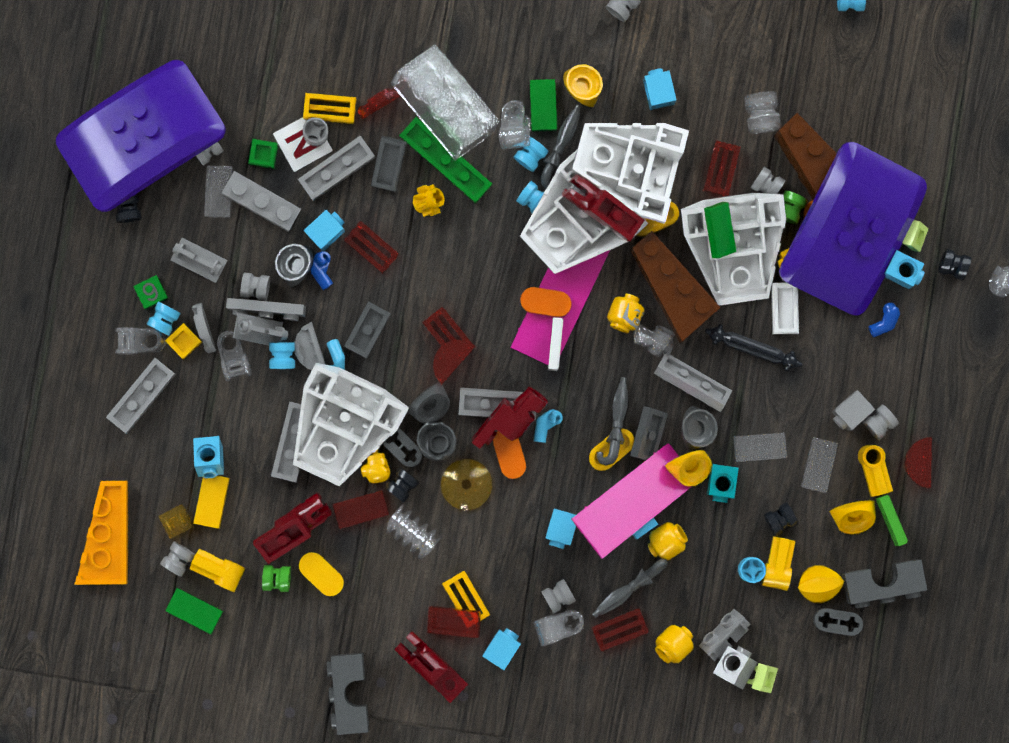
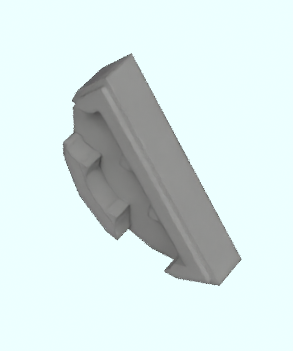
M195 304L192 310L199 338L202 339L204 350L207 353L215 352L217 350L203 304Z
M310 322L301 328L294 342L297 359L307 369L312 370L315 363L325 364L313 323Z

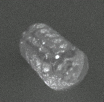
M402 504L388 521L386 533L389 534L395 530L394 539L398 540L404 537L402 542L404 547L412 543L410 552L414 553L420 550L418 558L421 560L431 553L443 536L434 539L436 530L434 529L427 533V523L419 527L420 517L418 516L411 520L412 511L409 510L403 514L404 504Z

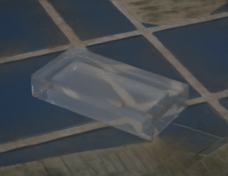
M207 165L205 217L231 218L232 200L221 193L233 174L232 166Z
M785 433L733 437L735 462L787 458Z
M812 437L801 488L827 493L838 443Z

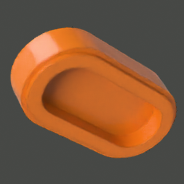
M530 287L522 293L520 299L523 309L533 314L563 317L571 309V299L562 291Z
M498 431L493 439V444L501 471L510 479L519 478L526 470V462L519 438L511 441Z

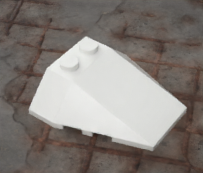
M585 123L572 171L591 182L600 190L609 192L640 217L665 224L671 203L669 197L678 162L684 152L689 131L666 123H656V125H641V123H633L632 125Z
M577 150L559 165L520 235L554 274L629 242L608 226L601 225L562 196L563 190H569L570 188L582 196H585L587 192L586 190L578 189L569 182L572 177L577 175L572 171ZM646 220L643 222V224L641 225V227L639 228V230L637 231V233L634 235V237H635L645 226L648 225V222H647Z
M748 193L702 200L681 209L684 236L717 304L726 305L769 298L776 268L777 254L781 246V236L786 223L784 195ZM720 202H729L736 252L719 259L712 258L704 208Z
M315 363L304 384L293 465L340 486L362 465L366 458L378 450L380 445L398 430L409 407L385 389L344 369Z

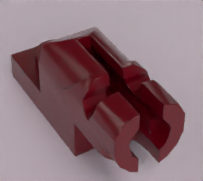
M579 175L572 177L569 182L578 189L586 190L585 196H582L572 188L569 190L564 189L562 196L601 225L608 226L626 241H631L645 220L606 190H600Z
M530 386L513 401L514 405L506 398H503L474 434L472 443L479 449L484 443L489 445L497 435L495 430L511 441L518 439L535 420L534 413L531 411L540 413L548 404V400Z
M319 493L314 494L306 499L304 503H300L290 512L274 522V528L253 540V545L267 564L310 538L311 530L325 522L332 515L327 503L323 505L321 501L322 496Z
M411 631L406 638L417 649L411 652L400 643L394 650L451 703L468 683L436 651Z

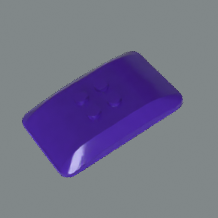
M173 60L124 87L76 119L58 133L56 145L92 205L98 211L107 212L220 141L225 135L226 128L186 64L180 60Z
M846 142L843 144L780 266L779 273L781 279L851 315L856 316L864 313L886 276L884 273L896 250L899 251L919 210L927 190L925 179L858 143Z

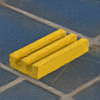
M305 93L303 119L308 120L315 117L326 122L354 124L357 99L356 97ZM310 100L350 103V108L310 104ZM309 110L349 113V117L309 113Z
M465 571L442 583L468 628L490 616ZM463 578L483 614L478 615L458 581L459 579ZM452 583L455 584L472 613L474 619L471 621L449 586Z

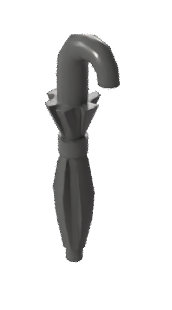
M576 104L574 110L564 120L557 136L556 145L552 150L553 152L543 160L546 165L541 175V185L545 189L550 184L555 168L558 169L560 165V155H562L564 147L574 135L582 108L580 105Z
M625 377L620 379L612 405L614 421L612 431L606 442L610 443L609 454L607 457H604L602 452H597L599 463L605 466L616 461L620 444L624 442L621 432L622 421L625 418L628 407L627 378Z
M660 559L646 571L642 568L636 579L628 583L629 585L613 591L596 608L597 610L592 613L593 616L597 618L599 615L617 608L631 596L633 591L638 590L640 586L652 584L651 579L667 567L668 561Z

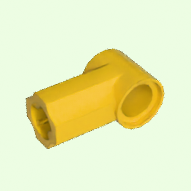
M865 445L858 452V460L864 471L870 497L893 491L885 463V452L876 445ZM871 449L877 454V459L872 464L866 459V454Z
M773 537L768 563L765 564L766 574L762 579V586L788 590L792 575V568L790 566L795 541Z
M201 549L194 556L190 566V570L214 580L215 584L232 592H235L246 569L237 563L227 559L222 560Z

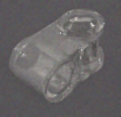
M510 101L502 109L499 141L503 150L528 147L530 145L531 120L525 115V107L521 101Z
M115 328V332L118 333V349L115 350V354L158 353L166 345L163 333L155 329ZM155 334L158 339L157 344L150 348L147 345V338Z
M232 331L221 333L217 339L221 366L227 382L237 376L252 375L243 341L236 339V346L231 350H227L224 347V339L227 336H233L234 332ZM240 365L242 366V367H240V368H236V369H232V370H231V368H233V367H237V366H240Z
M572 609L533 621L540 645L546 646L579 633L583 629L584 619L579 611ZM568 616L579 619V622L576 623V628L572 629L571 625L566 626L565 623L568 622Z

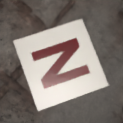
M303 117L273 133L294 172L333 151L327 140L320 146H311L304 140L303 125L307 120H304Z

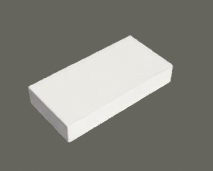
M772 283V335L799 334L798 288L788 283Z
M553 317L549 371H557L559 369L563 329L562 318Z

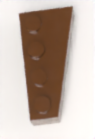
M796 113L779 129L774 137L799 175L798 178L802 185L806 187L811 200H814L837 153Z
M652 231L632 248L631 252L681 344L721 307Z

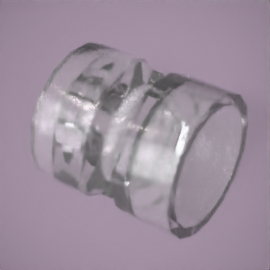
M759 92L744 97L746 112L751 114L747 119L749 133H767L781 128L780 114L775 112L778 108L776 92Z

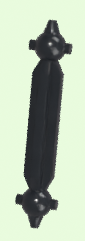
M718 324V327L713 329L706 328L705 330L713 340L712 344L717 345V342L723 341L726 346L774 364L782 363L785 371H789L794 367H802V363L797 360L794 351H790L789 354L785 355L778 348L734 332L725 333L721 324Z

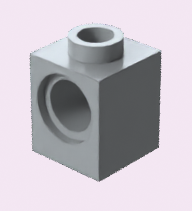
M857 390L832 411L835 416L833 421L842 430L846 428L848 431H851L875 409Z
M727 646L713 673L743 690L758 662L750 658L752 653L738 646L735 650ZM740 660V667L733 671L734 663Z

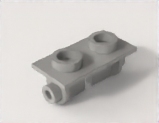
M181 238L179 244H175L172 250L174 254L171 258V261L215 283L228 261L184 238Z
M237 313L233 338L269 346L270 342L287 340L288 331L282 327L283 322Z
M733 609L722 618L721 623L713 631L705 635L699 647L714 661L718 658L721 659L727 646L733 647L727 640L731 637L737 643L749 630L748 627L751 624L744 616Z

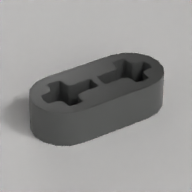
M398 428L397 432L399 435L397 439L402 444L398 447L394 442L388 444L385 440L383 445L403 465L415 467L421 462L422 453L419 451L418 446ZM404 446L409 451L414 449L417 451L415 454L417 460L415 462L411 460L406 462L404 460L406 454L401 450Z
M821 608L813 616L815 627L824 632L855 636L863 628L862 618L853 612ZM827 612L829 618L836 619V623H827L826 627H822L823 623L818 621L819 616H824V613ZM850 617H853V621L857 622V627H852L851 631H848L847 626L840 625V620L849 621Z

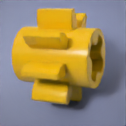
M434 184L418 187V194L413 196L415 210L422 213L423 217L441 213L439 207L444 205L442 191L435 188Z

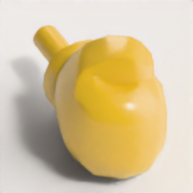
M376 450L367 458L368 462L361 467L362 477H367L371 483H382L389 479L390 468L385 454L379 453Z

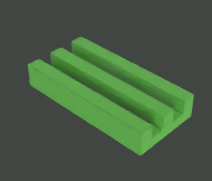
M889 495L875 498L894 545L901 546L906 544L908 541Z

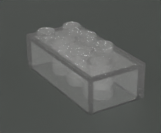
M436 44L397 70L391 81V85L455 161L489 137L500 123L498 118Z

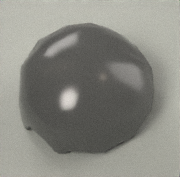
M427 422L418 431L416 441L419 451L424 457L433 461H440L449 458L454 453L457 438L453 429L443 422Z

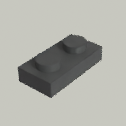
M368 301L344 347L368 359L391 313Z
M643 407L630 456L646 461L654 455V452L658 451L667 413L650 407Z

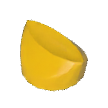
M577 65L567 70L563 75V80L568 92L581 104L594 107L603 87L602 77L599 72L589 65Z
M697 450L671 460L665 467L681 484L690 487L702 483L711 472L712 462L706 451Z
M872 500L844 504L829 511L839 530L846 534L864 532L873 526L876 519L875 501Z
M814 565L803 572L798 589L807 600L813 603H824L837 595L844 584V580L832 569L823 565Z

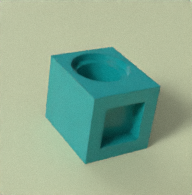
M712 464L707 488V495L713 496L712 501L727 503L728 498H735L739 468ZM719 477H725L729 482V487L724 492L716 488L715 483Z

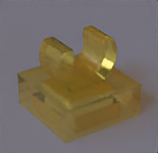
M183 504L158 516L170 539L194 528Z

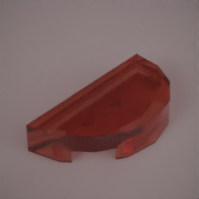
M396 85L391 90L387 88L369 98L366 105L360 106L358 114L361 119H364L403 96L405 92L399 85Z
M453 340L440 347L433 363L434 373L438 381L443 384L476 346L468 341Z
M932 437L920 439L912 444L906 452L904 461L906 473L912 481L921 487L929 489L931 488Z

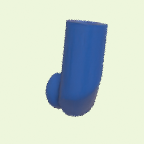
M320 251L314 256L310 270L323 291L334 284L326 273L331 260L330 254L326 251Z
M894 303L884 305L882 321L868 326L873 338L895 328L900 316V310Z

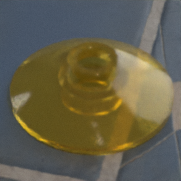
M471 459L458 460L452 463L443 473L441 479L442 494L446 501L457 509H476L483 505L491 494L492 479L490 473L478 461ZM466 479L471 481V487L467 490L461 486L462 481Z

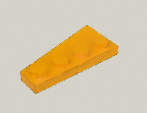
M128 481L100 482L91 525L87 533L86 545L82 553L81 564L74 585L128 584Z

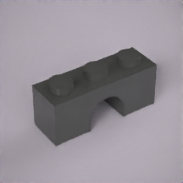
M915 559L892 564L893 579L888 585L883 587L878 586L873 581L871 569L841 573L844 580L843 585L847 604H854L855 608L870 606V601L880 599V604L894 602L896 601L895 596L905 595L906 599L920 597L921 591H927L922 560Z
M364 654L332 655L331 661L327 662V675L332 677L333 687H329L330 703L335 705V713H331L332 729L337 730V735L367 733L370 730L368 704H353L346 696V688L349 683L365 679Z

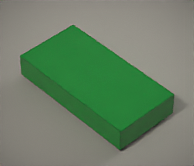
M555 79L530 80L532 132L557 131Z
M720 202L704 208L712 258L719 259L735 253L736 245L729 202Z
M180 588L176 589L165 610L209 634L213 633L224 612Z

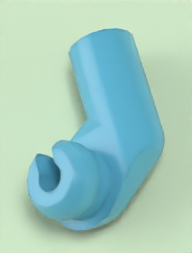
M333 339L327 343L334 365L330 366L345 370L344 352L339 340Z
M552 409L536 419L533 441L546 443L547 431L562 422V413Z

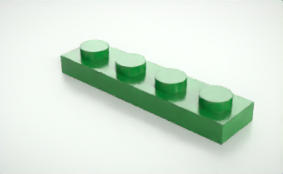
M417 117L399 135L402 140L407 141V144L475 204L492 186V183Z

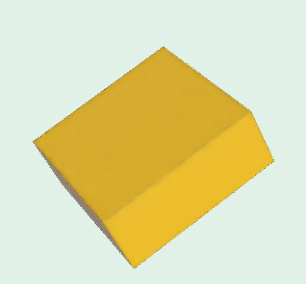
M184 323L165 340L183 360L202 343Z

